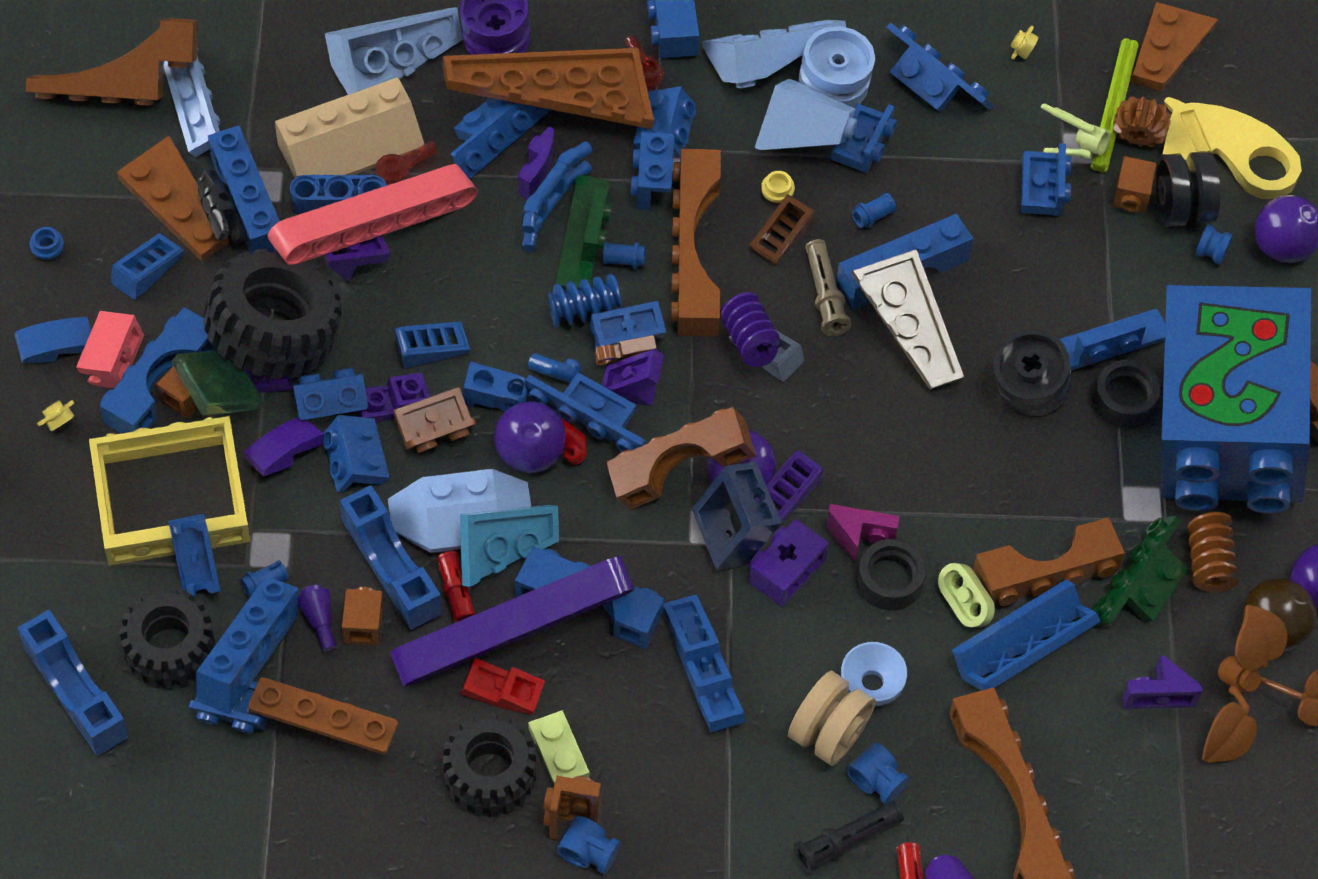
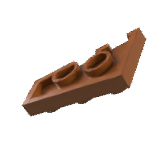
M1156 2L1131 83L1163 91L1183 67L1187 58L1196 52L1201 46L1203 39L1216 28L1218 19Z

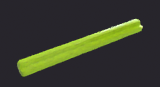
M1125 38L1121 41L1100 125L1101 128L1110 131V141L1102 155L1093 153L1090 165L1093 171L1104 173L1108 170L1117 134L1113 130L1114 118L1121 101H1125L1139 45L1136 40Z

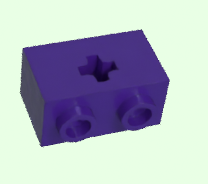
M797 519L787 528L782 526L773 536L772 544L765 552L763 550L758 551L749 564L751 568L749 583L781 607L793 597L827 559L829 543Z

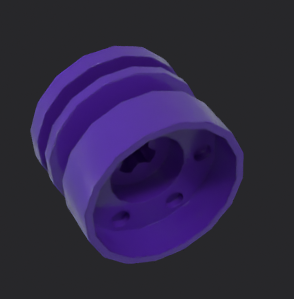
M461 0L460 16L463 43L469 55L525 53L530 45V21L527 0Z

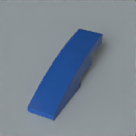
M697 594L664 603V613L676 648L710 732L745 723L744 711L732 687V677L720 653L719 641Z

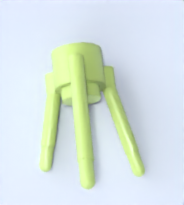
M1047 104L1041 105L1042 110L1079 128L1076 143L1080 145L1081 149L1066 148V156H1080L1090 160L1093 153L1102 155L1106 151L1110 141L1109 130L1089 124L1057 107L1053 108ZM1045 148L1043 152L1057 153L1058 148Z

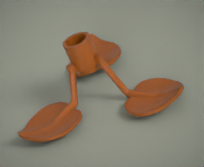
M1246 605L1244 621L1236 641L1235 656H1228L1219 666L1218 676L1220 680L1231 686L1229 693L1235 696L1239 704L1235 702L1227 704L1215 717L1202 755V760L1207 763L1235 760L1243 756L1250 749L1256 736L1257 723L1253 717L1247 715L1250 707L1241 692L1255 691L1260 684L1301 699L1302 701L1298 708L1299 719L1308 725L1318 726V669L1308 677L1304 693L1266 679L1259 674L1258 668H1266L1268 660L1280 657L1287 643V629L1282 620L1272 612L1261 607Z

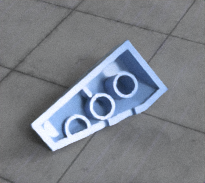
M823 20L789 26V32L786 29L761 30L760 37L759 35L742 36V34L711 39L702 41V46L722 81L736 83V88L754 86L755 80L770 76L803 55L807 40L815 32L826 27H846V23L840 20Z

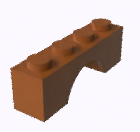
M731 407L729 409L717 410L712 416L697 423L685 424L680 430L667 436L655 437L648 444L637 449L623 451L616 458L606 463L616 498L629 510H632L660 498L664 481L669 472L677 464L688 458L708 457L725 468V466L736 465L756 456L746 420L734 407Z
M1108 517L1076 526L1071 548L1057 559L1050 561L1032 560L1022 556L1013 547L1008 545L977 554L973 571L992 598L994 605L1007 606L1025 596H1040L1064 580H1068L1077 586L1085 579L1096 576L1100 578L1111 576L1120 570L1125 552Z

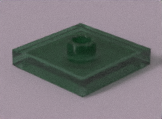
M217 351L176 354L172 361L173 366L202 415L259 410L264 403L245 369L243 368L241 371L234 367L233 361L230 359L225 360Z

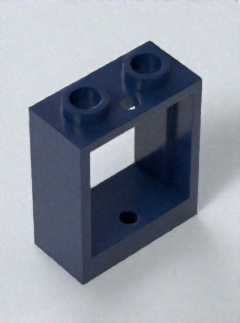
M757 462L725 466L692 508L716 570L746 566L782 524ZM754 497H757L760 502H757ZM730 500H732L742 525L741 530L737 534L725 508Z

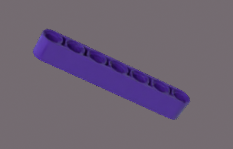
M612 557L392 650L390 655L403 686H409L633 592L635 588L622 557Z

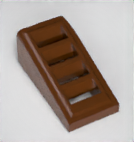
M787 194L749 244V248L774 265H777L816 219L815 211ZM788 213L799 219V222L795 223L787 218L786 215ZM782 222L793 230L789 233L778 225ZM772 231L785 238L784 242L782 243L771 236ZM766 240L777 247L778 250L773 253L761 244Z

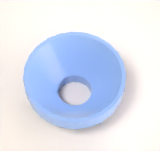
M867 642L857 645L846 654L841 667V677L849 682L848 693L859 688L876 700L875 706H881L895 700L902 692L907 679V666L900 653L894 648L879 642ZM866 675H876L881 678L883 685L878 690H868L863 686L862 679Z

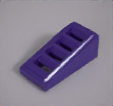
M799 450L792 454L766 485L772 500L782 507L780 511L777 510L781 522L822 482L823 468ZM788 479H791L793 482H795V483H796L797 485H799L800 487L797 489V488L794 487L792 484H790L787 480H788ZM780 489L791 498L789 500L786 499L777 490Z

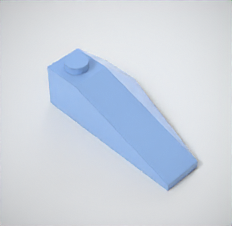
M457 7L325 33L331 67L348 95L397 77L400 79L403 76H408L429 59H434L463 40Z

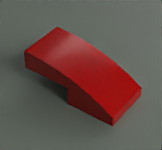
M474 658L460 694L499 708L533 714L545 680L514 667L506 671L478 658Z

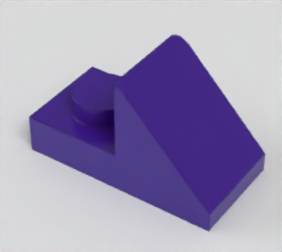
M381 235L325 254L323 257L327 266L348 282L351 280L356 266L387 262L390 251Z
M654 348L606 366L602 386L634 404L650 406L653 404L656 386L661 375L664 355Z
M1160 655L1155 668L1156 680H1153L1151 677H1138L1134 680H1128L1123 694L1124 709L1196 708L1202 693V687L1166 656Z

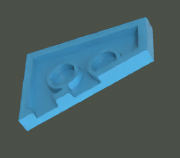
M543 505L460 514L462 585L471 587L480 582L481 578L506 569V565L520 558H527L532 546L543 550L558 542V506Z

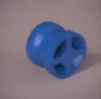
M1208 224L1200 239L1195 255L1201 258L1207 256L1212 258L1215 264L1221 265L1231 244L1233 234L1228 232L1222 234L1217 232L1214 226Z

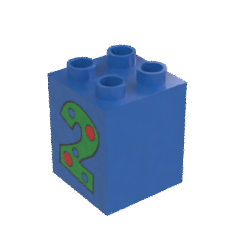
M1167 285L1161 498H1175V504L1178 507L1189 511L1211 510L1218 505V500L1247 501V507L1259 513L1283 512L1290 507V502L1304 501L1310 432L1311 288Z

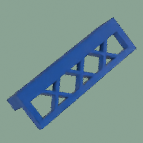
M1064 580L952 649L962 680L982 691L997 687L1098 624L1100 620L1098 613L1081 605L1075 584ZM1077 617L1081 618L1076 622H1070ZM1044 637H1050L1047 640H1041ZM1023 654L1018 658H1012L1015 655ZM989 672H994L986 678L982 677Z

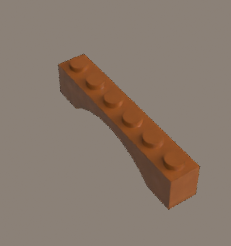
M681 149L680 162H674L673 182H679V189H673V209H679V217H673L672 237H679V245H672V265H678V273H672V294H678V302H672L671 322H678V336H719L720 289L708 277L700 264L695 249L694 234L707 208L719 197L721 150Z
M994 687L953 698L949 715L961 746L979 756L996 772L1015 802L1020 820L1021 847L1013 874L1014 879H1075L1070 861H1064L1061 854L1062 844L1060 835L1055 827H1050L1046 817L1048 816V807L1043 795L1037 794L1033 785L1035 783V775L1029 762L1025 763L1021 755L1022 743L1020 736L1016 730H1011L1008 723L1009 711L1005 700L998 698Z

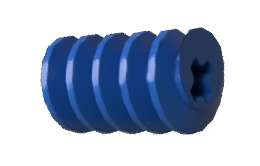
M613 274L606 276L605 285L602 279L597 276L593 278L592 287L586 279H582L579 283V289L570 281L566 285L565 292L559 284L553 286L552 295L548 290L549 309L556 328L560 327L561 317H565L570 326L573 325L574 315L578 314L582 323H586L588 312L597 314L601 313L603 309L607 312L614 310V307L622 308L618 283Z

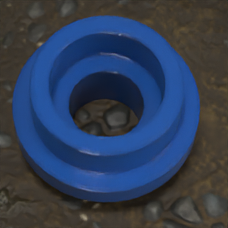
M51 227L39 228L30 239V250L39 259H53L63 251V237Z

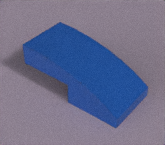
M77 317L26 327L16 331L14 336L22 363L55 362L58 354L82 353L90 336L91 329L87 317Z

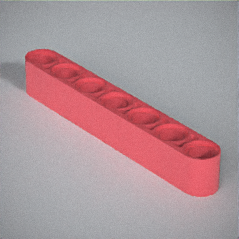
M452 164L284 219L270 229L268 240L288 265H296L461 209L469 205L476 198L478 189L458 165Z

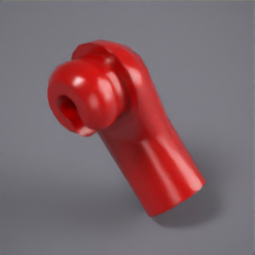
M561 418L567 437L565 451L563 452L564 458L572 465L580 464L587 456V438L582 432Z

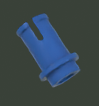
M884 193L882 196L866 204H857L852 211L853 220L859 228H870L875 221L896 211V203L890 194Z
M605 242L603 264L631 265L633 269H637L638 266L644 267L646 246H640L639 242H635V245Z
M280 560L254 573L248 571L245 573V577L240 579L242 588L249 598L265 576L281 582L289 580L288 572Z

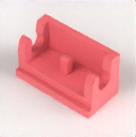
M105 311L99 312L76 366L79 373L95 375L89 377L88 383L100 387L115 388L121 381L125 370L133 364L144 337V333L135 316Z

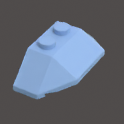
M494 469L421 477L388 498L390 519L397 536H402L411 543L433 553L461 549L460 514L531 507L528 482Z

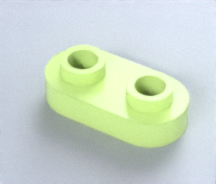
M951 563L946 565L939 574L938 585L958 619L968 627L981 628L988 625L994 617V602L974 571L965 564ZM962 576L963 585L960 587L959 578ZM979 604L981 605L980 615H978L977 613V607Z

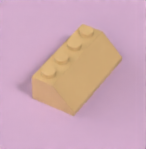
M398 77L275 121L277 143L294 178L300 175H356L425 150V144L412 103Z

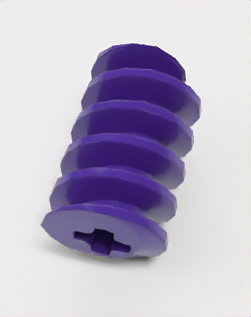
M745 292L734 296L722 306L720 317L729 335L732 337L738 352L741 354L744 363L752 367H760L771 363L778 352L777 347L780 343L778 332L775 331L773 323L770 322V318L756 294Z

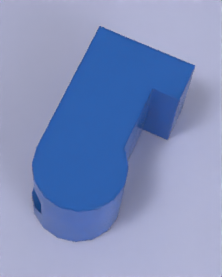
M470 362L462 396L467 407L474 408V404H479L491 408L496 407L505 412L515 404L526 402L529 390L525 384L526 379L520 375Z

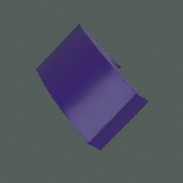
M548 127L541 135H536L531 140L528 146L529 163L525 164L518 174L519 196L526 200L536 192L551 168L554 155V129Z
M416 373L389 377L387 385L365 388L368 408L356 412L358 417L373 418L376 423L394 419L393 411L395 409L430 397L423 374Z
M297 417L276 427L254 442L244 451L243 458L263 476L291 467L295 454L322 445L323 433L307 419L300 420Z

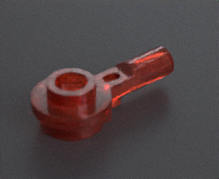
M635 35L628 36L625 39V44L627 48H638L647 89L658 86L664 78L663 68L652 56L645 55Z
M430 141L404 156L397 154L384 155L376 163V174L383 178L387 185L403 181L409 175V169L437 153V147L433 141Z

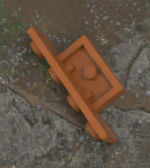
M265 677L260 678L248 704L249 711L383 755L388 752L398 728V721L396 719Z

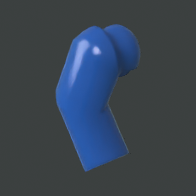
M534 353L528 361L530 370L566 383L571 382L576 374L581 372L580 363L572 358L566 359L562 363Z

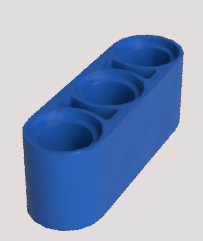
M300 175L294 178L290 184L292 209L296 215H300L387 186V183L383 178L376 175Z

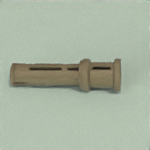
M821 239L812 240L806 244L805 249L808 253L812 276L818 293L815 306L821 312L823 320L821 330L827 336H839L849 331L852 326L851 319L846 316L844 310L845 296L841 291L837 290L833 269L826 249V242ZM820 265L823 266L825 279L822 278Z

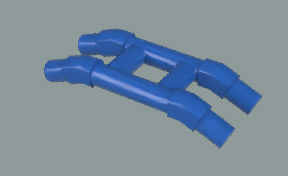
M587 141L563 152L536 192L525 202L521 228L524 235L522 243L524 251H535L538 233L543 226V222L565 192L576 183L577 176H586L592 172V168L586 160L572 168V166L579 163V160L593 152L592 147Z

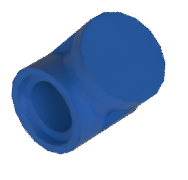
M877 742L870 744L846 767L848 776L859 789L867 794H872L876 791L880 795V800L885 805L895 800L910 781V777L904 772L900 774L897 771L898 764L893 755Z
M575 816L557 846L556 851L561 858L576 867L588 868L592 864L598 867V872L606 874L617 857L621 841L615 838L612 840L606 838V832L596 822L586 817Z

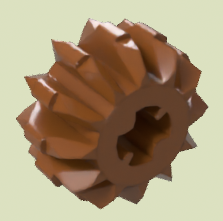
M1144 96L1141 99L1130 97L1129 100L1121 101L1120 106L1117 108L1113 130L1118 133V138L1128 140L1129 145L1134 143L1138 144L1140 148L1143 145L1154 147L1156 143H1163L1164 138L1167 136L1171 123V114L1166 111L1165 105L1157 104L1156 99L1150 101Z

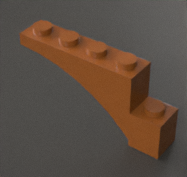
M164 18L160 20V28L153 35L122 57L80 72L59 75H32L26 78V92H36L35 97L42 99H54L56 94H68V100L87 101L88 96H100L101 102L121 103V98L134 99V104L154 105V100H159L163 97L164 61H168V67L187 68L188 63L197 60L198 20Z

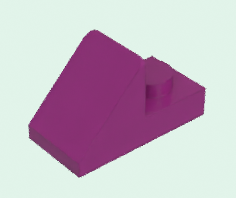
M830 504L826 528L850 559L856 562L859 540H867L874 544L881 540L896 539L900 516Z

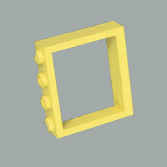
M229 416L214 419L208 417L202 421L190 423L176 422L166 427L153 429L139 428L134 432L117 435L107 434L105 437L89 439L104 548L109 566L175 555L169 525L115 534L105 468L107 463L224 445L235 514L206 519L211 548L250 542Z

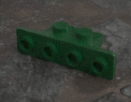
M585 175L577 176L555 283L561 285L564 290H566V285L570 281L575 284L577 289H579V283L582 279H586L590 284L596 250L603 251L607 231L601 230L602 222L609 223L612 203L606 202L610 184L609 180Z
M1176 515L1163 519L1157 518L1147 527L1146 537L1141 544L1137 545L1128 556L1130 560L1125 568L1112 578V587L1093 606V611L1098 613L1100 620L1093 627L1112 623L1125 603L1145 623L1154 621L1188 570L1165 546L1181 522Z

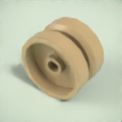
M832 670L827 672L815 684L800 705L789 727L788 737L804 748L816 743L815 755L829 765L834 766L847 754L864 730L875 708L876 700L859 688L848 693L849 682Z

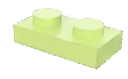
M563 710L528 722V729L553 787L555 786L556 776L569 778L585 776L589 778L590 772Z

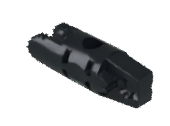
M204 170L202 176L196 182L200 203L216 239L223 241L229 234L232 241L237 243L243 242L246 238V232L228 189L216 171Z

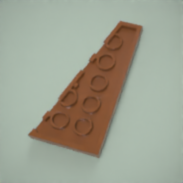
M638 48L443 56V70L448 90L653 129L654 118Z

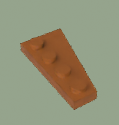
M170 136L117 171L118 180L202 262L229 244L228 236L223 241L216 239L200 203L196 181Z

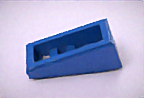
M158 233L112 265L111 282L116 288L135 300L146 292L184 255V250ZM158 249L159 251H161V252L164 253L165 255H164V256H161L160 254H158L157 252H155V250Z
M461 321L413 325L394 329L395 342L404 369L470 353V347ZM455 334L458 344L451 345L448 335ZM442 337L444 345L438 346L436 338ZM429 340L430 346L424 347L423 341ZM416 343L417 348H411L410 344Z

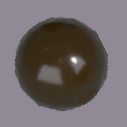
M1287 578L1269 579L1262 582L1249 592L1242 609L1243 621L1246 605L1261 607L1279 617L1287 629V643L1284 651L1294 650L1310 639L1317 623V608L1313 597L1302 585Z

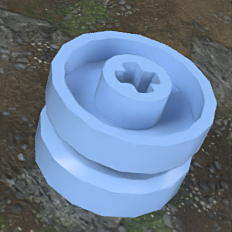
M842 26L821 29L815 32L806 42L798 78L799 83L850 107H855L857 103L860 104L868 92L875 63L873 46L865 36L854 29Z

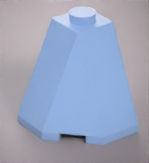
M787 79L775 85L755 148L768 150L840 144L846 140V137L851 138L855 131L857 119L853 118L856 109L797 81Z

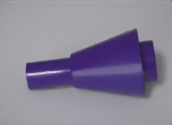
M318 584L302 589L300 591L301 595L298 597V606L314 631H317L323 652L336 649L337 645L331 630L330 589L321 588V585Z

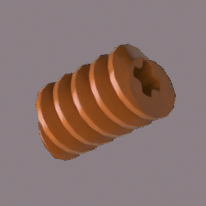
M1222 512L1206 513L1194 518L1188 524L1187 529L1191 548L1190 557L1192 559L1191 569L1193 571L1192 581L1199 590L1220 593L1233 589L1238 584V580L1233 577L1238 571L1236 565L1233 564L1236 560V555L1232 552L1235 543L1230 539L1234 533L1233 529L1229 527L1232 523V518L1229 514Z

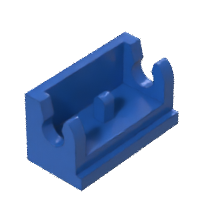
M658 301L591 315L589 329L591 336H595V350L599 346L617 345L620 341L654 335L655 339H661L666 335Z
M204 514L170 520L169 526L183 591L187 590L193 596L196 595V591L207 589L209 593L219 592L220 587Z

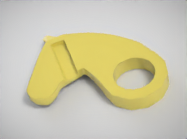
M1167 97L1164 100L1166 107L1172 112L1162 155L1180 153L1186 160L1190 152L1210 151L1212 154H1218L1224 160L1234 178L1245 192L1260 199H1275L1292 192L1302 171L1300 156L1273 128L1249 115L1222 106L1203 103L1185 104L1171 97ZM1257 156L1273 157L1285 167L1286 175L1278 180L1269 181L1261 179L1252 172L1249 161Z

